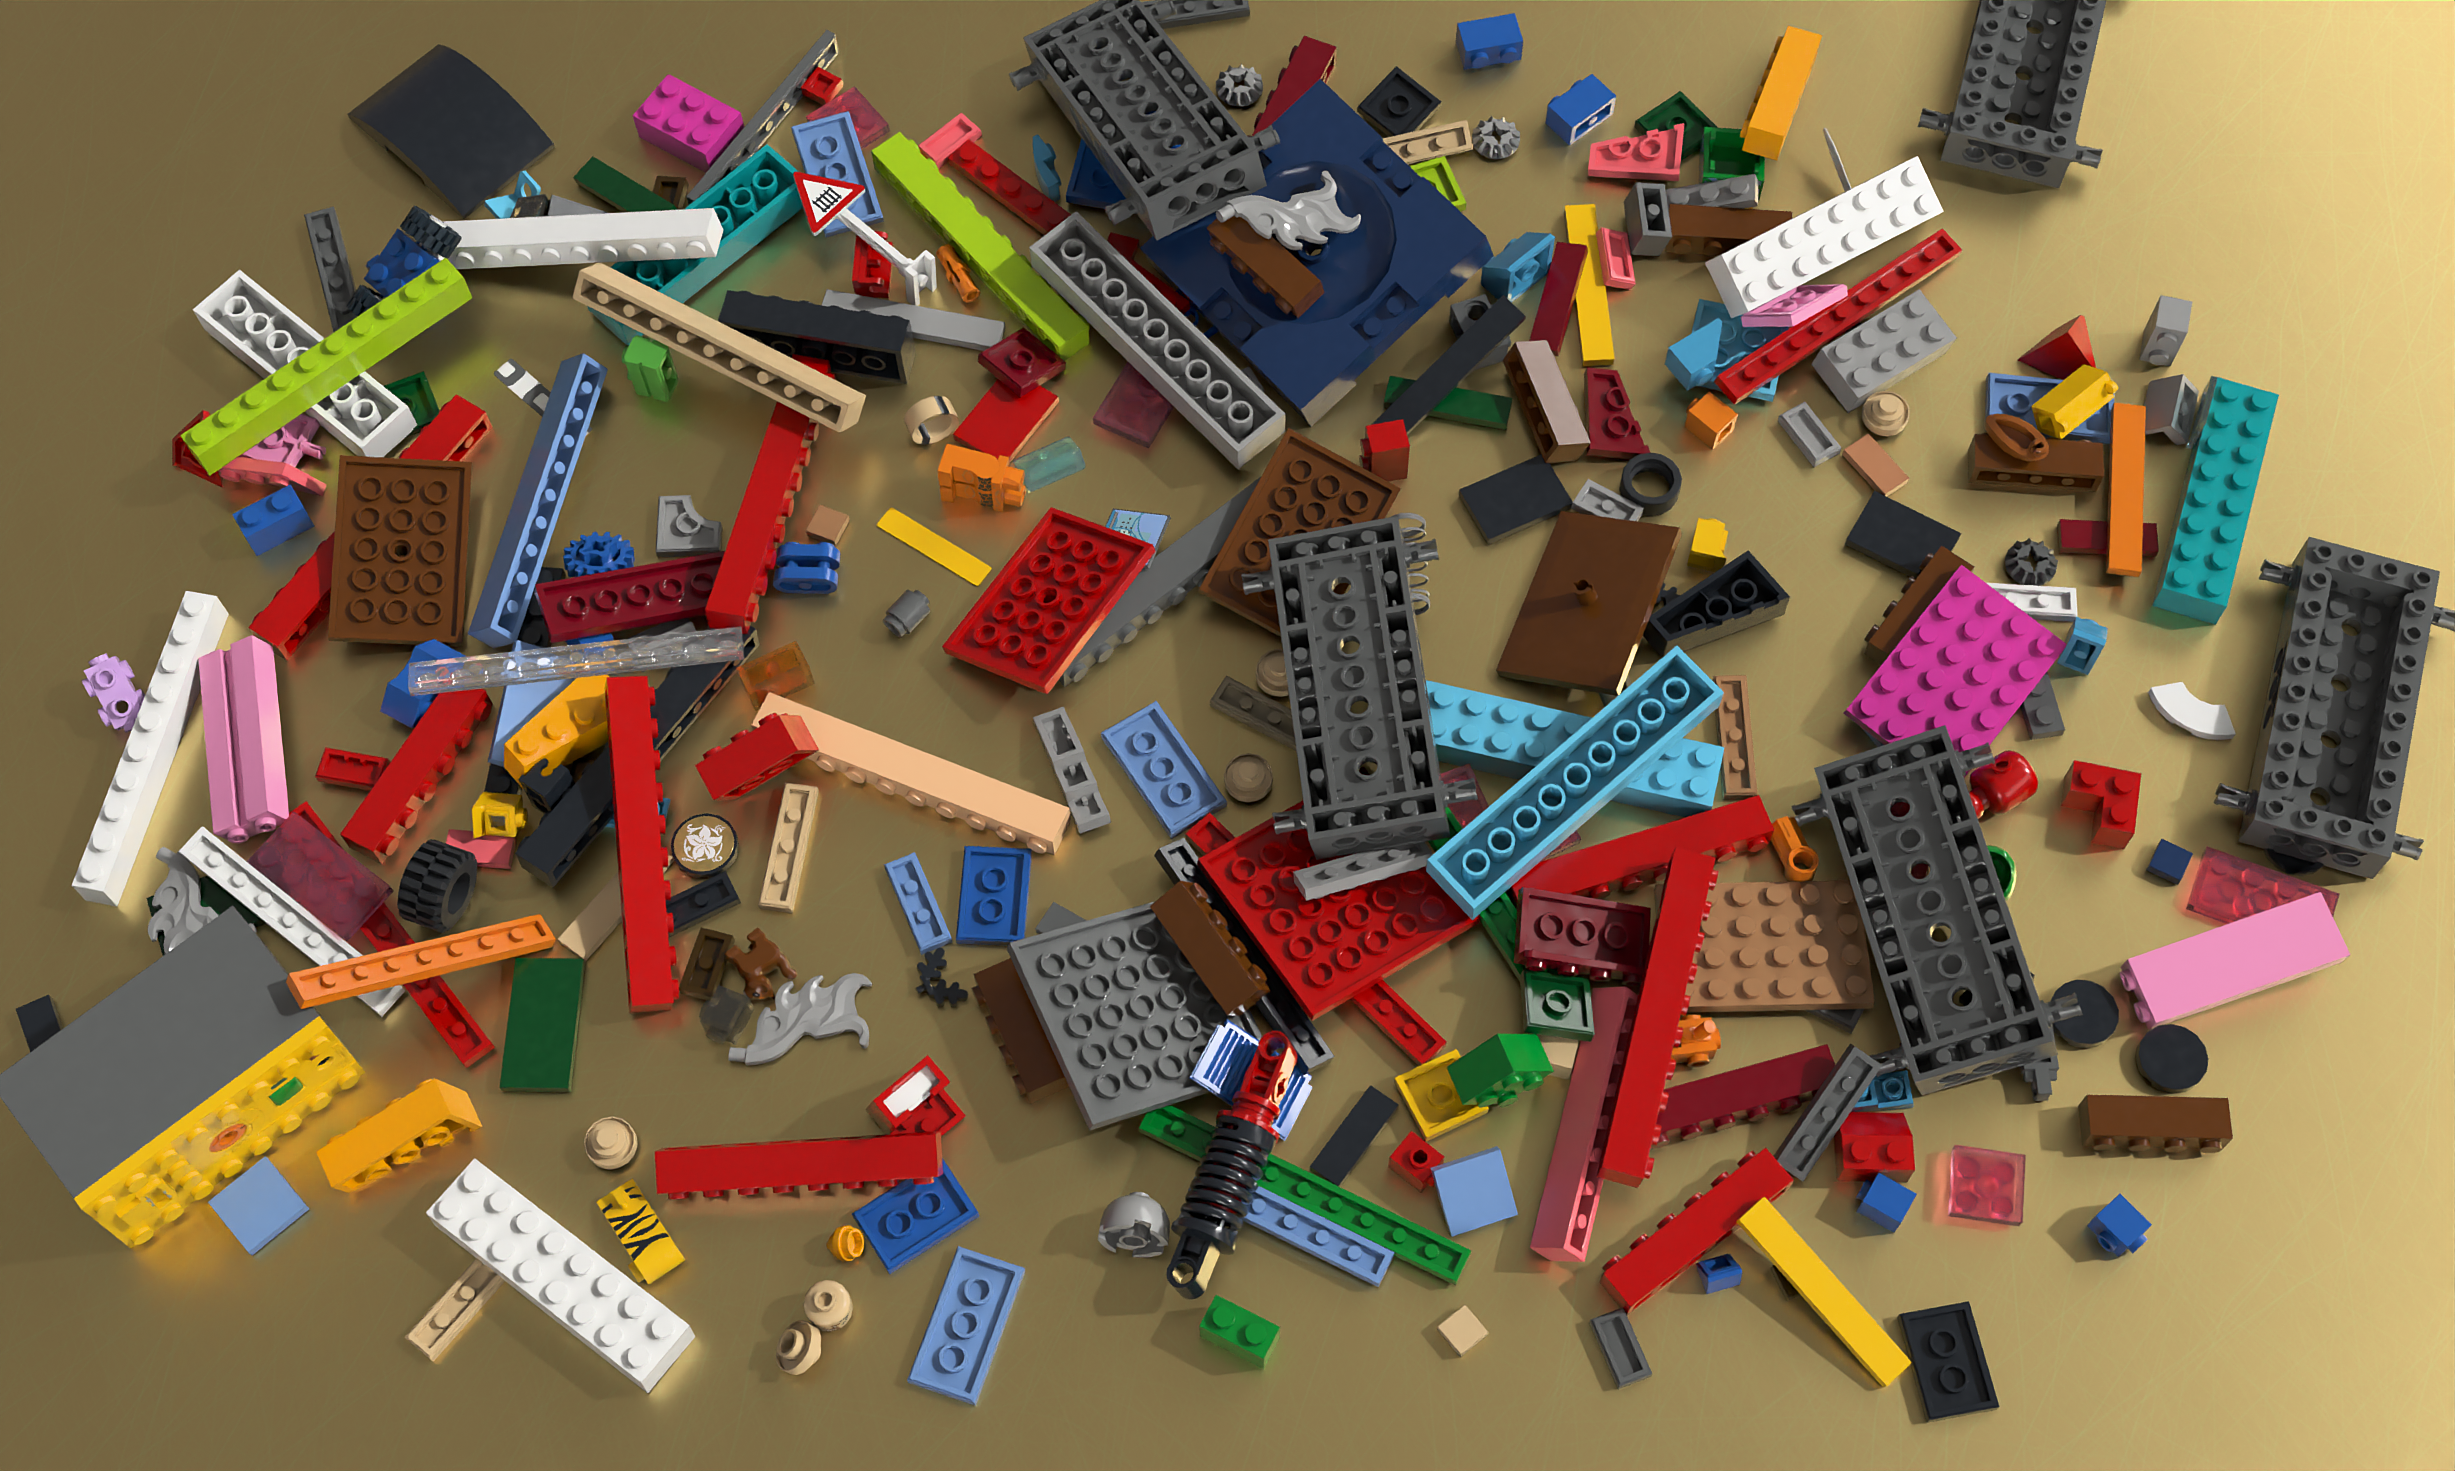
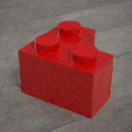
M2074 760L2064 777L2061 806L2094 813L2091 843L2125 849L2135 834L2142 773Z

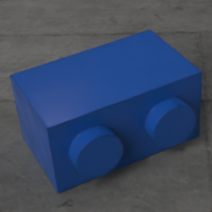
M1515 13L1457 23L1456 45L1464 70L1521 60L1523 38Z
M1591 74L1584 80L1576 81L1570 90L1561 96H1555L1549 102L1545 124L1570 146L1613 115L1616 95Z
M291 484L232 514L257 556L314 527L312 520Z

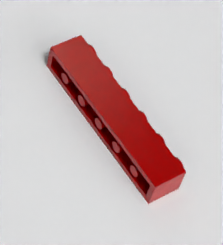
M452 674L340 833L349 848L380 864H383L387 856H391L396 851L399 839L405 830L414 825L421 807L425 802L432 799L436 792L437 784L444 775H447L452 770L455 758L462 748H466L470 744L473 733L478 725L489 717L493 703L486 690Z
M1764 1148L1758 1154L1754 1151L1746 1154L1737 1163L1740 1168L1731 1175L1727 1171L1723 1172L1710 1184L1713 1188L1705 1195H1702L1700 1192L1693 1195L1685 1202L1684 1207L1686 1209L1677 1216L1673 1213L1667 1215L1657 1224L1659 1229L1650 1237L1643 1234L1629 1246L1632 1250L1623 1258L1616 1255L1602 1267L1605 1272L1602 1274L1599 1283L1620 1308H1624L1626 1315L1633 1312L1741 1228L1736 1221L1758 1200L1765 1197L1770 1203H1773L1789 1190L1794 1179L1767 1148Z

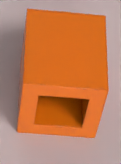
M1709 391L1703 398L1694 399L1687 407V418L1684 427L1713 450L1734 430L1738 414Z

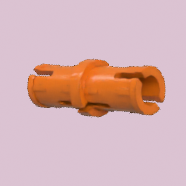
M946 244L941 246L936 252V257L947 272L946 278L951 284L955 285L963 301L969 303L976 300L981 292L969 275L970 269L968 265L962 263L953 245Z

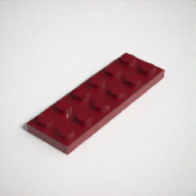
M725 551L535 584V595L550 642L555 643L706 615L705 608Z

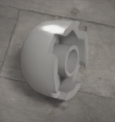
M1132 1192L1129 1195L1115 1199L1104 1210L1100 1222L1098 1240L1102 1246L1115 1253L1116 1248L1120 1247L1133 1250L1132 1257L1137 1258L1161 1255L1164 1246H1168L1170 1220L1164 1208L1158 1202L1151 1199L1148 1194Z

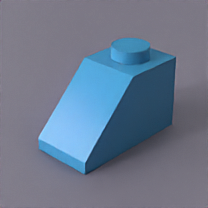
M1719 318L1668 347L1665 365L1687 391L1696 385H1705L1713 377L1722 321Z
M2076 617L2065 639L2066 648L2060 654L2057 664L2088 675L2105 646L2108 628L2100 626L2093 620Z

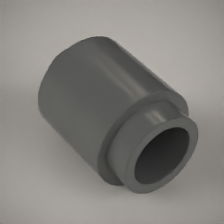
M906 590L886 611L887 616L883 619V623L893 634L902 638L905 634H910L930 613L928 607L930 601L918 590L914 592Z

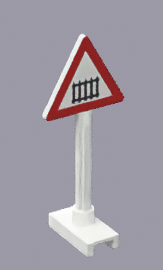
M801 172L793 173L813 236H817L833 220L838 219L899 269V273L905 277L906 297L909 303L918 306L920 304L919 292L925 287L932 292L937 288L935 257L925 250L914 261L911 258L907 259L847 209L865 193L863 185Z

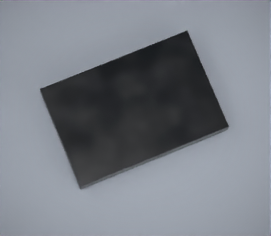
M1542 454L1459 489L1461 500L1488 545L1560 514L1561 511H1568L1572 508L1573 503L1550 463H1545Z
M1874 491L1847 537L1845 545L1910 577L1917 578L1922 572L1919 567L1929 553L1935 555L1941 546L1952 552L1961 533Z
M1969 1301L1898 1315L1897 1319L1908 1358L1912 1362L1910 1365L1926 1423L1993 1411L2000 1407Z

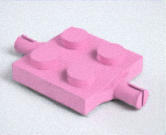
M300 414L238 457L284 462L296 467L299 460L305 454L322 460L324 458L323 455L325 456L326 448L311 443L313 436L320 426L317 419Z

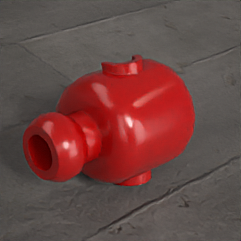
M2004 751L1994 757V764L1991 763L1979 767L1970 774L1969 783L1972 790L1969 791L1978 819L1986 809L1994 814H2005L2036 793L2038 789L2037 775L2030 763L2018 752Z

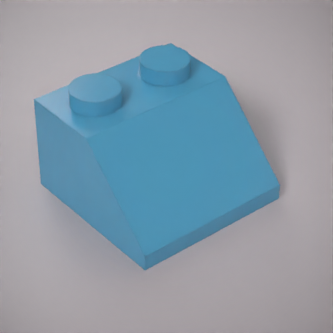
M1526 232L1520 238L1512 239L1496 257L1493 256L1482 266L1481 285L1498 300L1504 295L1512 303L1548 274L1552 261L1555 237L1551 233Z

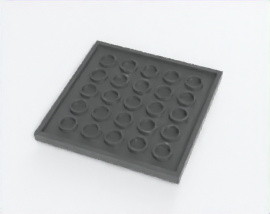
M1154 902L1013 941L1007 947L1010 958L1089 1131L1209 1093L1208 1090L1191 1080L1189 1076L1218 1024L1224 1026V1022L1227 1019L1256 1039L1260 1040L1262 1037L1249 1009L1241 1016H1227L1150 908Z

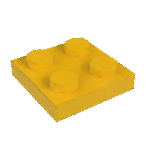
M1457 1049L1401 1074L1394 1079L1395 1085L1426 1142L1488 1113V1106L1480 1108L1478 1105H1463L1447 1070V1066L1461 1058Z

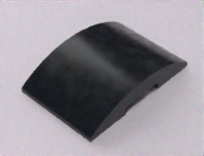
M440 44L347 114L355 124L386 151L390 149L423 179L424 184L463 219L483 205L485 200L493 197L517 178L520 171H526L555 148L554 143L534 119L493 78L462 54Z

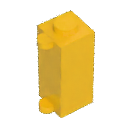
M2085 364L2031 406L2038 431L2058 439L2064 438L2114 398L2113 393L2118 390L2117 384L2110 379L2107 371Z

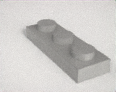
M1756 174L1666 189L1668 209L1669 204L1728 208L1758 206V179Z

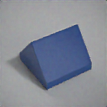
M1724 1254L1696 1263L1706 1294L1740 1285L1742 1269L1730 1254Z

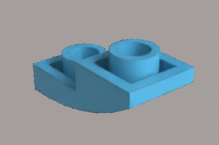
M1037 134L1033 136L1032 144L1037 180L1043 194L1056 202L1060 200L1059 186H1061L1060 177L1055 171L1054 166L1056 154L1049 143L1045 144Z
M1907 1070L1885 1073L1879 1077L1875 1075L1851 1112L1913 1108V1098Z

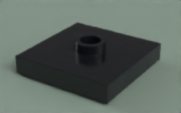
M1396 66L1357 107V112L1388 137L1418 131L1441 107L1442 101Z

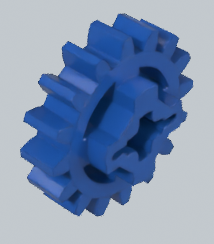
M593 532L588 537L580 535L581 541L571 540L570 547L564 548V568L567 570L569 578L634 567V549L630 546L629 540L622 541V535L620 534L614 537H610V532H605L603 536H598L597 532Z

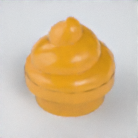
M849 1225L840 1226L829 1237L826 1247L840 1261H852L855 1257H859L862 1254L864 1238L859 1229H854Z

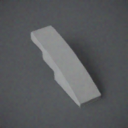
M1061 707L1033 717L1045 752L1079 833L1081 834L1111 823L1109 812L1099 793L1097 782L1087 763L1084 750L1065 708Z

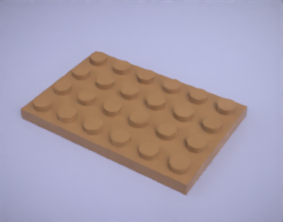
M1850 880L1716 883L1713 891L1708 890L1706 901H1710L1712 904L1707 921H1701L1699 932H1703L1705 935L1700 952H1694L1692 963L1698 964L1694 982L1693 984H1687L1685 995L1691 996L1687 1013L1873 1008L1875 1001L1865 928ZM1655 884L1656 915L1664 884Z

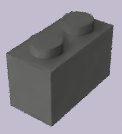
M1636 182L1623 202L1631 255L1660 256L1672 238L1665 184Z

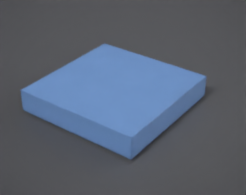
M1498 1146L1431 1168L1447 1229L1451 1236L1518 1215L1501 1150Z
M266 1156L208 1201L250 1255H254L309 1210V1207Z

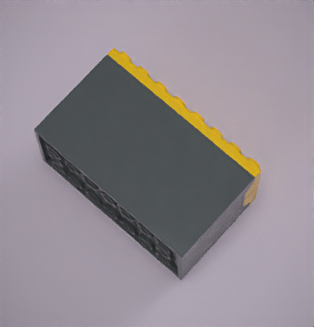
M231 906L0 1074V1098L79 1207L129 1248L148 1241L153 1236L155 1230L165 1223L176 1220L192 1202L208 1196L216 1184L224 1178L237 1174L242 1169L244 1163L255 1155H261L272 1146L273 1141L284 1133L294 1131L305 1117L313 1111H319L326 1107L333 1096L341 1090L354 1086L360 1076L365 1073L364 1069L314 1006L300 1009L286 984L288 972L234 906Z

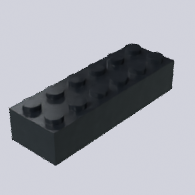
M727 290L718 322L790 358L794 354L829 360L831 372L908 384L916 355L910 320L897 315H877L866 310L853 311L835 305L822 306L805 300L798 302L774 295L767 297L755 295L748 291L737 292Z

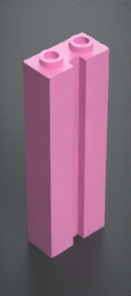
M253 635L230 644L231 649L228 651L218 649L198 658L213 834L227 839L231 843L246 842L249 837L262 832L273 831L276 829V826L290 821L273 646Z
M2318 892L2129 958L2121 966L2120 978L2125 989L2134 992L2138 999V1002L2134 1003L2138 1019L2142 1023L2145 1022L2148 1030H2151L2158 1025L2177 1021L2339 964L2349 957L2350 953L2322 893Z

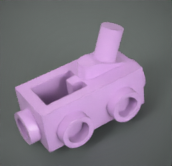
M107 654L90 660L88 662L90 668L84 670L87 678L83 679L82 683L89 696L92 698L97 695L103 707L97 710L106 727L113 725L115 730L124 729L125 732L132 731L145 694L142 689L135 690L130 680L135 677L130 665L126 660L120 661L116 656L109 658ZM118 702H127L128 710L125 713L117 711Z

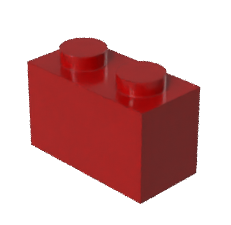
M1403 419L1365 426V438L1360 439L1362 455H1359L1360 467L1388 482L1407 479L1410 444Z

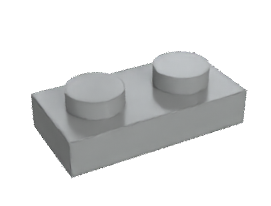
M1589 479L1574 499L1571 508L1580 514L1638 521L1644 510L1640 505Z

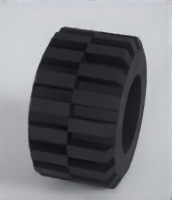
M430 839L423 843L410 859L400 882L397 905L402 919L441 933L450 930L462 917L472 898L477 879V860L475 855L435 839Z

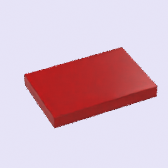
M997 379L953 433V438L967 448L995 456L997 460L999 455L1009 457L1010 464L1059 403V397L1042 386H1038L1022 397H1019Z

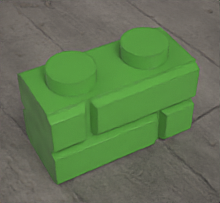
M636 335L632 338L630 345H626L622 352V363L627 366L628 380L632 381L636 394L646 397L653 395L654 399L667 402L671 399L679 381L669 347L656 340L651 342L649 338Z

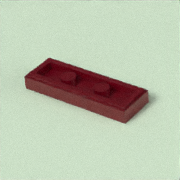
M2060 519L2057 524L2059 553L2107 555L2108 521ZM2143 523L2142 556L2156 557L2159 552L2157 523Z

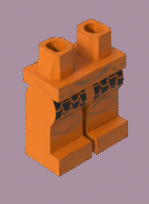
M946 444L937 470L942 501L954 503L955 497L959 496L977 500L980 505L985 507L993 506V510L1003 512L1005 504L1017 507L1022 506L1026 494V486L1023 485L1025 472L1024 470L1010 467L1009 457L999 455L997 460L995 456Z

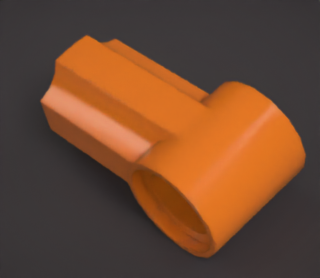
M1785 816L1776 819L1772 823L1774 833L1771 836V841L1785 867L1784 875L1786 880L1812 881L1819 863L1818 854L1808 846L1794 817ZM1803 863L1809 869L1801 870L1798 869L1794 864Z

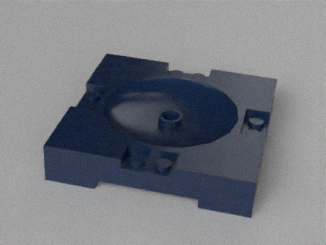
M1321 79L1271 124L1273 130H1276L1279 136L1280 144L1258 152L1267 186L1250 194L1263 196L1282 203L1288 202L1292 195L1300 194L1305 189L1311 192L1324 188L1325 184L1320 178L1323 171H1328L1337 186L1335 200L1339 210L1350 218H1354L1358 214L1361 215L1360 224L1353 232L1340 234L1333 231H1323L1320 235L1328 238L1327 243L1316 244L1300 239L1298 242L1302 243V250H1288L1321 281L1325 291L1299 318L1291 312L1285 314L1275 304L1274 300L1276 298L1270 292L1263 294L1253 284L1252 280L1254 278L1248 272L1244 275L1241 274L1232 265V258L1226 252L1221 255L1209 243L1211 237L1207 227L1217 218L1216 211L1159 240L1152 236L1140 247L1152 267L1181 296L1190 302V305L1268 381L1270 386L1311 427L1357 385L1355 379L1444 295L1449 298L1494 256L1486 235L1426 178L1420 177L1384 143L1382 137ZM1322 249L1319 254L1311 256L1313 251Z

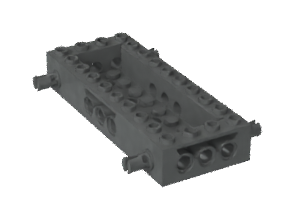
M1099 0L1023 37L1031 64L1013 73H1009V77L1017 91L1036 80L1041 81L1125 196V200H1120L1105 207L1108 218L1113 222V225H1117V223L1131 217L1135 213L1138 214L1154 238L1159 240L1226 206L1227 201L1250 195L1267 186L1258 152L1280 144L1276 130H1273L1272 125L1252 137H1248L1157 23V21L1176 14L1172 0H1160L1150 7H1145L1140 0ZM1155 111L1152 114L1146 115L1148 112ZM1175 145H1181L1178 148H1172Z
M1979 0L1953 110L1950 114H1942L1941 112L1923 108L1918 127L1937 129L1944 132L1946 139L1940 161L2055 188H2060L2070 162H2078L2079 164L2097 169L2103 149L2079 146L2076 144L2075 139L2106 0ZM2027 28H2037L2041 33H2030ZM2024 73L2028 75L2030 79L2021 80L2016 76V74ZM2006 120H2014L2018 124L2009 123Z
M1398 516L1269 539L1272 564L1270 570L1241 574L1244 582L1243 589L1245 595L1274 589L1276 594L1304 802L1302 809L1272 813L1275 821V833L1280 834L1298 829H1306L1316 860L1449 838L1450 832L1446 813L1448 804L1478 800L1474 778L1444 784V781H1441L1408 570L1410 564L1439 560L1436 539L1407 545L1403 539ZM1340 583L1351 585L1350 590L1345 594L1339 595L1333 592L1335 586ZM1354 641L1360 645L1359 649L1352 654L1342 651V647L1347 642ZM1364 701L1368 704V708L1364 713L1354 714L1350 711L1351 706L1355 702ZM1373 762L1377 765V770L1373 774L1366 776L1359 772L1360 767L1364 763Z
M2308 537L2294 559L2292 567L2271 562L2267 559L2263 561L2260 571L2262 573L2259 576V580L2284 584L2287 586V594L2248 791H2243L2220 783L2215 793L2218 796L2214 800V804L2243 811L2238 842L2263 849H2274L2277 853L2313 863L2320 862L2327 867L2373 879L2389 861L2392 852L2418 860L2423 850L2419 848L2424 842L2423 839L2397 834L2395 831L2430 627L2433 624L2455 632V610L2434 605L2440 571ZM2342 625L2352 626L2356 630L2357 635H2347L2343 631ZM2339 680L2346 685L2347 691L2336 690L2332 686L2331 681ZM2321 737H2331L2336 742L2337 747H2326L2322 743ZM2318 793L2322 795L2326 800V805L2320 806L2315 804L2311 800L2310 794Z
M1946 725L1814 768L1822 791L1820 798L1792 806L1795 815H1797L1795 819L1798 826L1823 817L1831 819L1902 1042L1899 1043L1900 1047L1870 1055L1871 1058L1882 1063V1067L1876 1076L1879 1077L1882 1074L1907 1067L1911 1071L1914 1083L1922 1096L2058 1055L2049 1029L2052 1027L2051 1023L2083 1015L2080 1005L2072 1006L2078 1003L2075 993L2046 1003L2039 999L1964 779L1966 771L1995 763L1990 745L1986 742L1983 745L1958 752V749L1954 750ZM1898 802H1905L1910 805L1909 812L1903 817H1896L1891 814L1892 807ZM1921 863L1927 864L1930 867V873L1927 877L1916 879L1911 875L1914 866ZM1946 926L1951 929L1950 938L1945 942L1934 941L1932 933L1937 927ZM1960 990L1971 992L1973 997L1970 1004L1964 1007L1955 1005L1953 997L1956 992Z

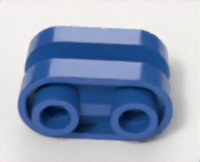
M786 542L777 548L776 564L780 568L774 572V588L785 593L829 594L837 590L838 574L834 570L839 568L841 553L833 544L827 542L817 544Z

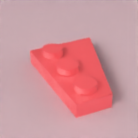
M1684 123L1674 125V129L1658 132V129L1646 131V135L1629 138L1624 136L1592 143L1590 147L1588 176L1679 181Z
M237 457L218 470L221 472L220 477L230 481L239 482L240 479H244L258 485L267 484L281 488L291 484L292 488L296 491L319 496L324 495L327 485L284 462Z

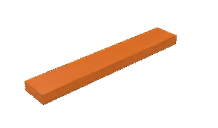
M2115 402L2111 407L2106 573L2139 577L2142 572L2146 406Z

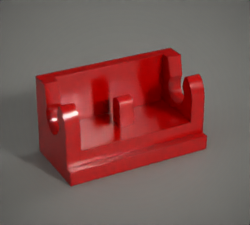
M874 231L884 240H887V233ZM856 234L852 273L854 293L872 298H889L892 264Z

